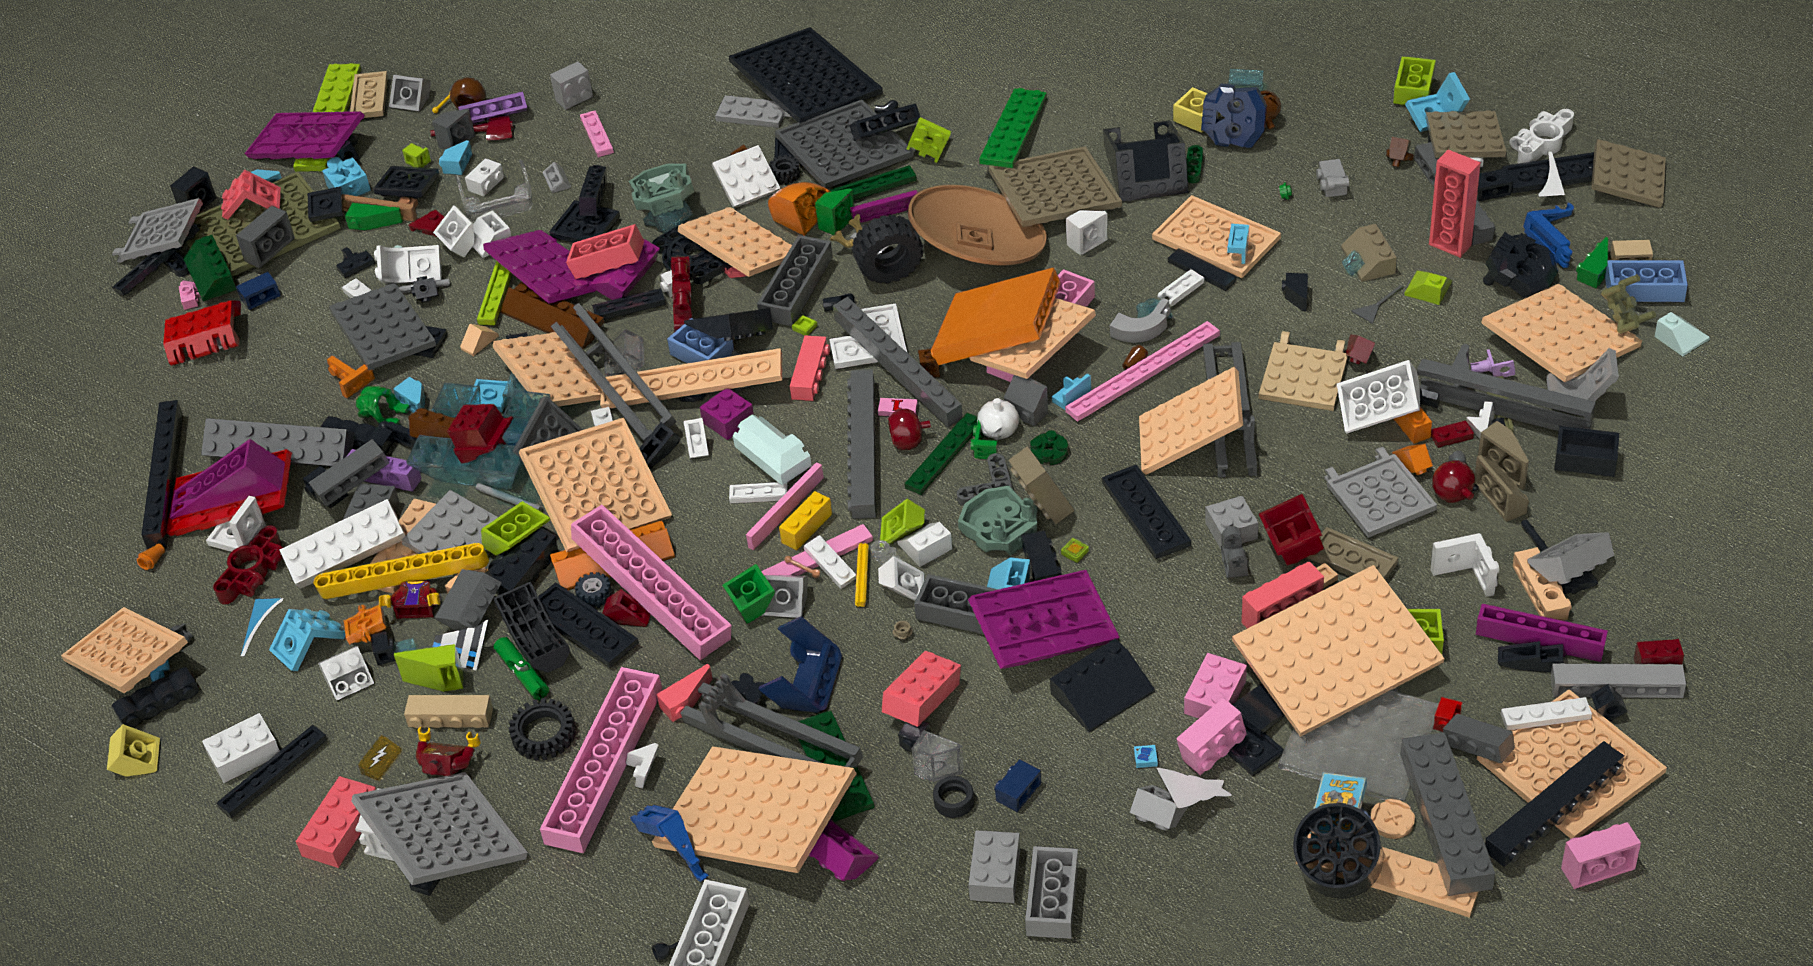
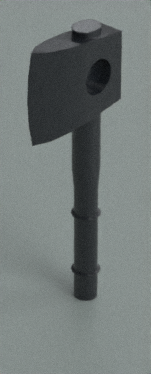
M1527 519L1523 520L1521 525L1534 541L1536 547L1541 552L1548 549L1545 541L1536 532L1534 526ZM1584 571L1582 576L1571 578L1570 582L1561 584L1563 594H1576L1579 591L1594 587L1598 582L1591 571Z

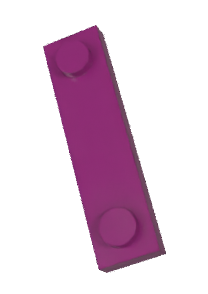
M914 190L850 207L851 217L854 219L859 214V221L862 223L874 218H880V216H889L907 211L911 199L918 192Z

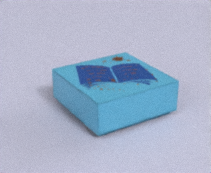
M1155 745L1134 747L1136 768L1158 766Z

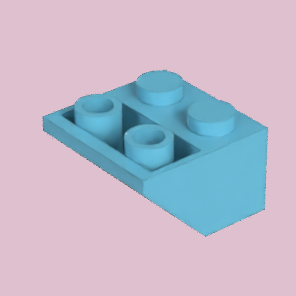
M1008 558L993 567L987 587L1003 589L1029 583L1031 576L1030 560Z

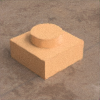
M1326 563L1317 567V570L1324 576V588L1338 580V574Z

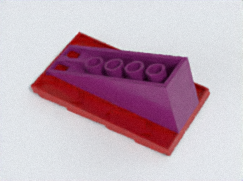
M249 439L204 471L176 478L166 533L170 536H180L198 529L204 530L228 522L233 518L248 496L256 497L261 514L283 508L292 452L285 449L270 453L252 439Z

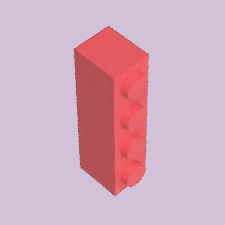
M804 336L790 383L792 400L813 401L815 394H818L819 381H822L823 377L822 369L826 367V355L830 353V345L827 344L826 337Z

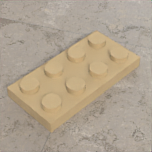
M387 71L354 75L350 112L361 111L365 115L364 118L384 116L388 80Z

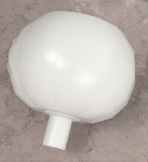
M996 398L982 406L978 412L977 423L979 420L981 431L985 436L1001 440L1015 432L1019 424V414L1014 405L1008 401Z

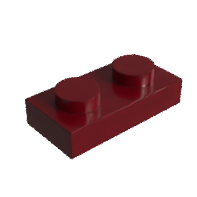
M1465 420L1431 429V438L1437 448L1473 439L1474 432Z

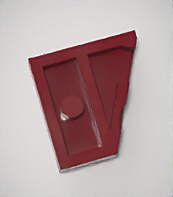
M435 209L408 224L410 231L414 232L415 229L422 230L423 234L437 237L433 232L444 219V216Z

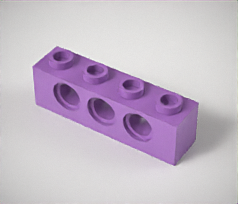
M523 92L460 106L459 110L468 109L472 123L489 120V118L527 111V105Z
M352 449L348 455L353 453L355 450ZM386 456L389 464L364 480L370 483L395 486V488L413 491L422 478L416 462Z

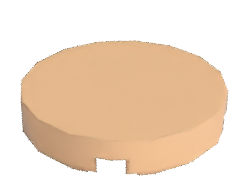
M1387 799L1385 802H1379L1373 807L1371 820L1374 822L1379 835L1385 838L1397 839L1410 834L1414 828L1415 815L1407 803L1396 799Z

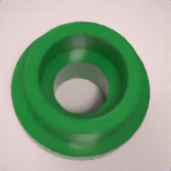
M1284 182L1283 185H1279L1280 195L1282 199L1286 198V200H1289L1292 195L1291 185Z

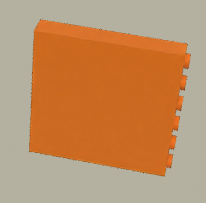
M1055 268L956 293L932 346L931 355L933 359H936L937 364L941 365L1039 340L1061 284Z

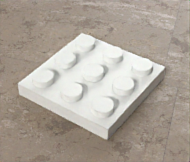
M759 145L712 163V167L733 209L780 190V186Z

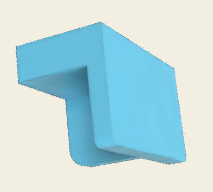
M1231 224L1227 253L1242 254L1241 264H1245L1249 243V225Z
M1086 374L1081 379L1077 377L1074 380L1066 376L1063 379L1064 388L1052 396V402L1065 410V406L1091 391V375Z

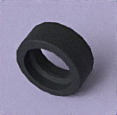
M949 776L939 780L933 790L935 809L939 814L949 818L962 817L969 813L974 804V792L970 782L959 776ZM951 790L962 791L966 794V798L963 801L955 804L946 803L941 800V796Z

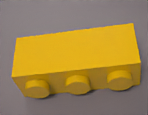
M814 491L780 525L781 543L797 551L832 515L830 498Z

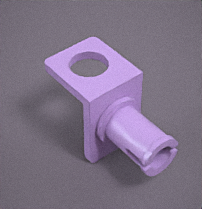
M1490 349L1487 350V360L1470 363L1471 371L1479 373L1489 371L1492 373V376H1503V378L1515 375L1513 360L1494 364ZM1502 367H1510L1509 371L1504 373L1500 372V369Z

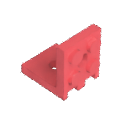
M244 170L237 179L233 180L231 187L228 190L226 189L222 195V217L228 220L246 198L267 209L270 206L280 209L281 187Z

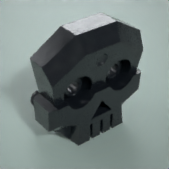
M1504 232L1485 262L1489 271L1484 276L1483 282L1491 286L1496 281L1504 287H1511L1523 298L1530 297L1548 289L1558 273L1554 254L1548 247L1535 243L1536 240L1523 233L1511 236Z

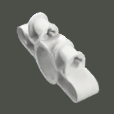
M1562 109L1555 115L1543 111L1538 114L1536 119L1530 121V130L1521 129L1517 136H1513L1510 139V145L1518 151L1517 163L1537 161L1541 156L1549 155L1548 152H1552V154L1557 153L1562 147L1563 137L1572 129L1574 112L1570 109ZM1541 136H1548V137H1551V138H1553V139H1542V138H1539V137H1541Z

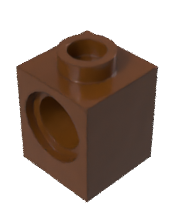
M931 349L918 350L919 364L931 376L940 377L939 365L936 359H933Z

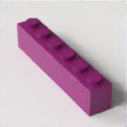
M1481 604L1475 635L1516 644L1540 641L1542 647L1563 644L1567 655L1601 662L1608 630Z

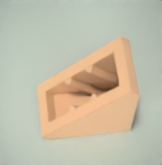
M469 324L460 346L461 350L474 356L499 337V334L486 326Z

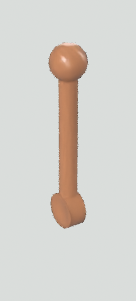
M790 556L785 557L784 561L786 563H791L811 573L814 578L820 576L818 569L812 570L792 560Z

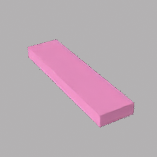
M596 111L581 114V121L597 157L614 153Z

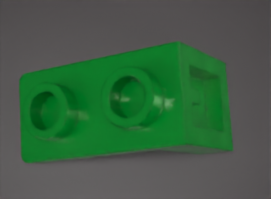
M978 420V424L974 425L973 429L975 439H971V450H974V458L988 459L991 454L998 453L997 441L982 440L983 433L981 431V423Z

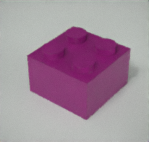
M729 388L724 389L700 406L703 424L726 440L733 437L735 432H739L740 428L738 426L740 422L754 415L752 404Z

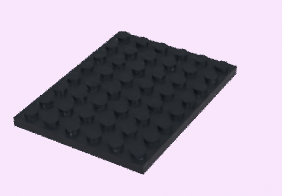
M811 27L729 56V62L799 123L883 93V87Z

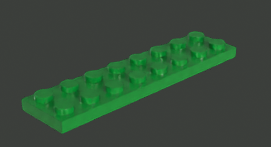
M1014 88L979 158V164L1013 168L1044 105L1047 92Z

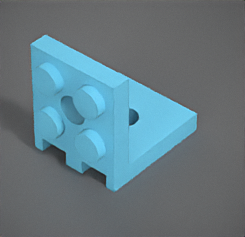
M1452 72L1448 74L1437 94L1408 100L1405 106L1419 131L1422 132L1428 130L1425 111L1462 112L1470 98L1456 73Z
M288 609L269 650L291 671H298L314 637L344 639L345 630L341 628L340 623L329 617L330 614L326 611Z

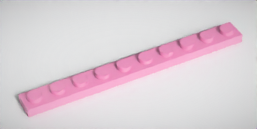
M1208 321L1068 404L1065 406V412L1077 422L1199 349L1203 344H1207L1219 337L1220 330Z

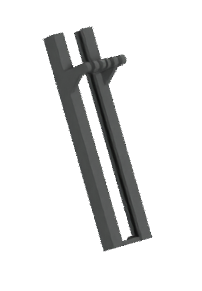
M579 303L573 307L576 310V314L599 340L592 348L585 352L563 325L560 326L555 322L551 326L644 442L653 431L651 429L648 430L593 363L595 360L593 356L599 357V353H603L602 348L608 351L662 417L660 422L667 427H671L677 422L616 348L610 337L597 325Z
M1231 342V345L1213 346V343L1203 344L1206 381L1216 376L1214 358H1216V353L1220 352V356H1224V352H1228V357H1233L1234 367L1239 371L1243 426L1236 430H1242L1249 476H1257L1254 446L1255 417L1250 416L1241 342ZM1224 435L1213 441L1218 478L1226 477L1225 469H1228Z
M1468 344L1461 346L1452 366L1422 358L1417 368L1418 375L1454 383V385H1449L1422 378L1420 388L1439 393L1440 401L1478 411L1484 408L1485 402H1493L1495 415H1501L1559 431V426L1592 430L1594 428L1593 418L1596 402L1469 370ZM1468 387L1584 416L1585 419L1469 390Z
M724 673L720 676L721 680H717L715 683L716 686L703 682L698 689V692L703 694L702 697L705 701L699 704L701 711L685 706L680 713L684 723L754 753L818 762L719 720L716 713L719 706L728 708L849 759L845 767L856 768L863 759L860 747L745 700L732 685L729 676Z

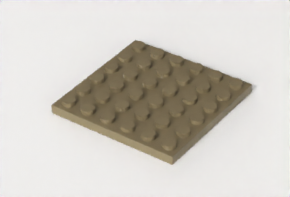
M1086 146L1016 160L1013 168L989 165V173L1022 227L1048 223L1054 220H1063L1079 210L1103 211L1122 207L1121 198Z

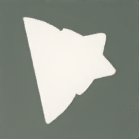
M1157 768L1177 808L1187 807L1200 800L1205 801L1214 796L1232 795L1221 788L1224 783L1223 780H1205L1200 777L1187 776L1176 771Z

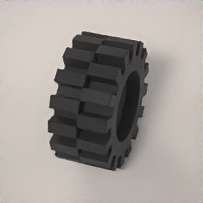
M780 155L778 159L775 157L773 161H770L769 167L779 185L783 183L788 185V182L794 183L793 180L797 181L800 177L799 161L795 157L792 158L791 155L789 157L787 155L781 157Z

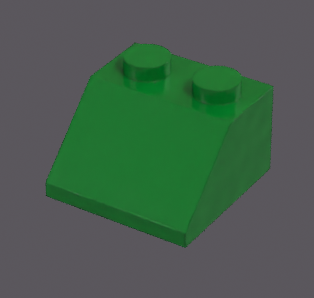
M852 189L827 192L817 199L815 207L819 230L835 235L836 232L841 231L852 220L850 207L854 206Z
M757 564L722 585L747 624L765 613L775 594V590Z

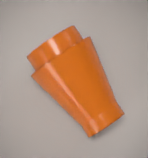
M156 544L154 547L140 553L137 558L138 565L144 570L152 569L162 554L165 553V548L161 544Z

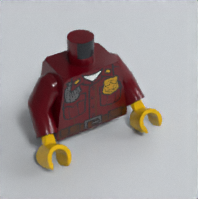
M419 727L418 737L420 741L417 744L415 757L418 764L422 766L423 773L451 776L468 767L475 751L474 748L481 744L478 733L473 738L472 733L468 732L466 735L468 746L427 743L431 740L430 728L428 727L426 733H422V728Z

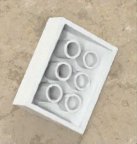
M1410 360L1337 383L1346 434L1420 410V385L1417 370Z

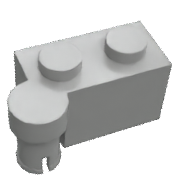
M1340 159L1320 161L1319 169H1316V177L1320 179L1321 191L1324 190L1326 197L1347 195L1349 179L1345 175Z

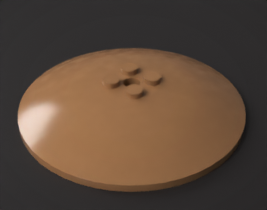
M964 185L934 186L918 192L911 199L908 207L909 221L922 238L942 251L965 260L990 265H1015L1036 258L1045 247L1046 231L1042 223L1022 227L1004 196L989 190Z

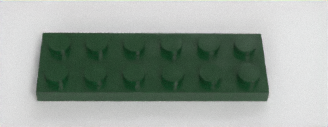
M832 710L798 721L845 741ZM797 738L804 755L824 764L844 767L849 759ZM858 767L854 768L856 775L832 815L834 822L874 808V802Z

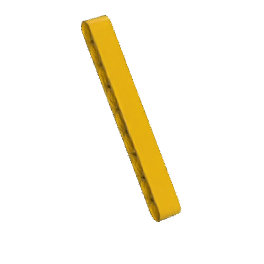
M473 543L322 573L315 577L314 585L323 599H330L401 585L403 582L422 581L457 574L462 569L471 571L482 569L488 565L489 557L482 544Z

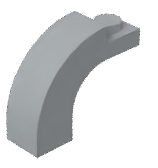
M1162 298L1153 312L1143 318H1131L1118 313L1110 324V337L1129 343L1144 342L1157 337L1167 328V318L1171 312L1169 300Z

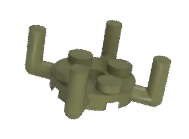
M1638 274L1619 281L1618 285L1601 292V295L1608 301L1609 310L1613 309L1615 313L1612 316L1617 322V332L1620 334L1636 329L1640 323L1656 317L1654 311L1638 316L1635 311V306H1637L1636 299L1626 292V286L1640 281Z

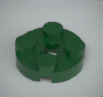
M1048 430L1046 433L1030 441V448L1040 464L1050 462V465H1055L1066 459L1068 442L1063 436L1057 434L1056 431Z

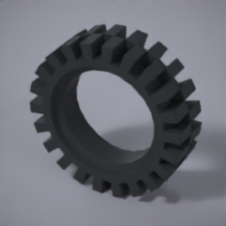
M541 698V703L539 704L537 699L532 700V706L528 702L525 703V710L519 707L517 709L518 714L514 713L512 715L513 720L509 722V733L514 749L521 756L525 754V757L530 759L533 755L534 760L539 761V756L542 755L543 760H548V754H551L552 758L557 757L556 751L562 754L564 752L563 747L567 749L570 747V742L574 741L573 735H575L576 731L572 713L566 705L563 706L560 701L555 704L554 699H550L549 703H547L546 698ZM539 718H554L561 724L557 734L548 740L532 741L524 736V730L527 725Z

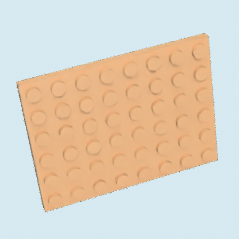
M1374 565L1232 636V641L1300 737L1444 663L1445 659Z
M712 746L673 809L678 810L684 821L695 855L799 873L854 779L856 772L854 768ZM665 836L654 837L652 843L655 848L677 851Z

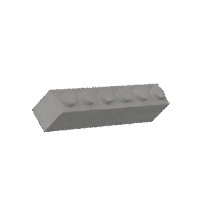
M1561 663L1553 664L1551 671L1553 697H1559L1567 690H1571L1578 697H1591L1592 693L1609 684L1621 697L1683 698L1686 687L1683 665Z

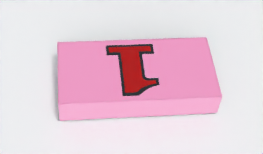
M880 398L878 416H890L892 412L904 408L916 413L918 401L917 399Z

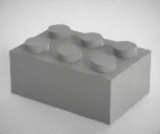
M975 831L969 878L970 900L1014 903L1020 856L1019 833Z

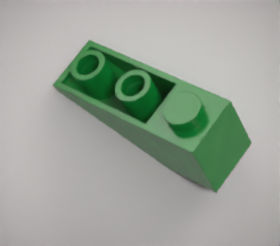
M1605 237L1601 243L1598 242L1595 249L1587 254L1586 259L1578 264L1576 268L1578 273L1577 281L1597 288L1605 280L1608 261V237Z

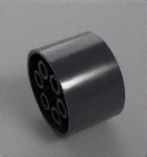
M1345 803L1321 805L1310 811L1301 820L1294 835L1293 849L1300 871L1306 882L1322 895L1337 899L1355 897L1368 890L1381 873L1384 859L1378 830L1371 818L1357 807ZM1339 818L1338 826L1334 827L1332 819ZM1345 823L1354 825L1350 832H1344L1341 828ZM1323 824L1331 827L1330 831L1326 834L1319 832V828ZM1363 827L1369 832L1362 836H1356ZM1309 833H1314L1318 836V839L1308 838ZM1338 842L1340 844L1341 849L1343 850L1341 852V856L1339 859L1336 855V852H1333L1337 851ZM1357 842H1365L1367 844L1366 848L1362 851L1356 850L1354 846ZM1313 844L1321 846L1320 851L1316 854L1309 852V848ZM1359 857L1372 860L1370 867L1368 868L1359 862ZM1319 860L1318 865L1309 871L1306 864ZM1347 862H1355L1357 864L1356 868L1353 871H1347L1344 869ZM1325 863L1334 865L1333 870L1327 873L1321 870L1322 866ZM1337 871L1338 873L1343 872L1345 884H1336Z

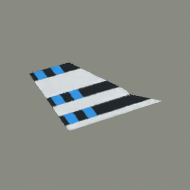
M488 620L476 628H467L435 636L433 647L455 644L462 667L477 671Z

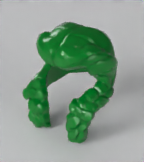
M368 386L362 390L356 399V407L360 418L373 416L378 423L391 421L400 424V419L382 417L378 406L381 396L386 398L389 404L388 407L391 410H395L396 413H407L409 411V405L397 400L391 389L381 386Z

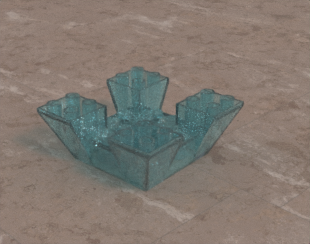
M444 383L432 407L433 412L455 418L463 405L481 404L480 386ZM519 390L514 391L503 415L504 418L510 416L514 418L503 435L507 445L498 444L495 450L479 455L477 459L470 462L460 463L453 451L455 446L451 438L419 435L406 463L439 482L476 486L480 483L491 488L511 490L523 464V461L513 452V449L541 398L545 396L550 398L551 395Z

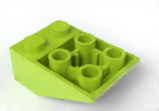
M455 644L394 653L402 681L443 692L463 689V669Z

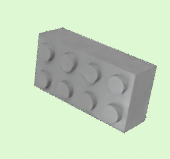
M1033 846L1025 919L1026 936L1071 939L1078 874V849Z

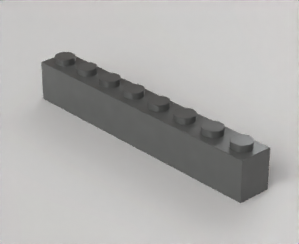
M1430 142L1415 146L1414 160L1434 188L1436 164L1439 158H1435L1432 143ZM1476 200L1472 245L1492 241L1495 232L1494 223L1489 220L1487 213L1482 210L1478 200Z

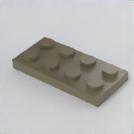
M1328 527L1322 532L1323 536H1320L1324 549L1315 555L1307 557L1320 564L1326 563L1330 568L1350 577L1374 565L1385 580L1398 564V557Z

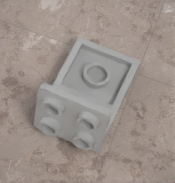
M1608 348L1584 374L1567 382H1563L1552 373H1549L1547 375L1548 390L1595 402L1619 377L1616 351Z

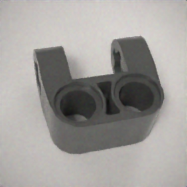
M1235 526L1227 527L1222 532L1221 546L1226 577L1248 576L1247 557L1243 550L1240 530Z

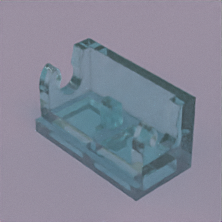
M1230 69L1228 84L1259 86V91H1262L1264 70Z

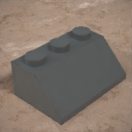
M462 569L434 619L455 631L476 628L502 582L484 572Z

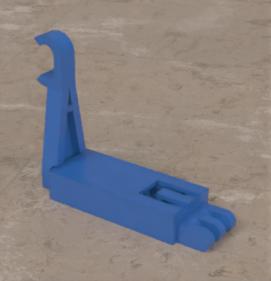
M1568 203L1566 209H1560L1559 206H1555V209L1527 212L1523 226L1525 228L1524 233L1536 240L1535 243L1548 247L1554 254L1556 263H1559L1563 268H1568L1570 256L1573 253L1569 248L1571 242L1550 222L1571 216L1574 206Z
M647 805L644 811L640 810L637 812V815L630 817L639 832L659 837L665 836L686 861L698 881L701 882L708 877L707 873H704L698 864L700 860L695 856L684 821L678 810L657 805Z

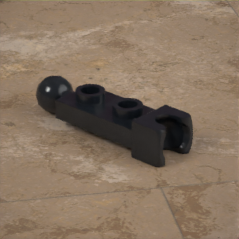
M382 421L377 426L391 430L395 442L412 448L414 453L424 455L432 448V445L426 440L410 436L409 428L400 424Z

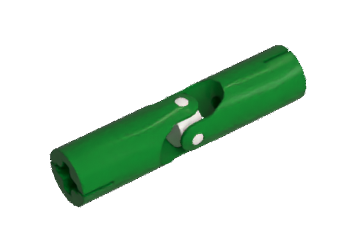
M499 638L494 644L496 653L513 671L535 700L545 698L549 693V687L530 664L523 659L522 654L509 638Z

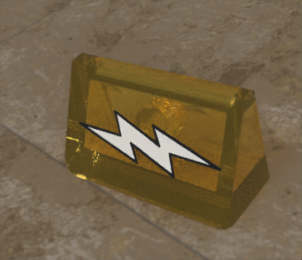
M381 735L359 762L358 766L361 774L379 780L402 749Z

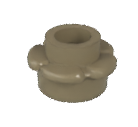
M898 621L894 625L893 635L898 637V639H906L912 635L913 630L907 621Z

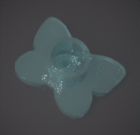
M1150 298L1145 302L1137 304V318H1143L1151 314L1160 300Z

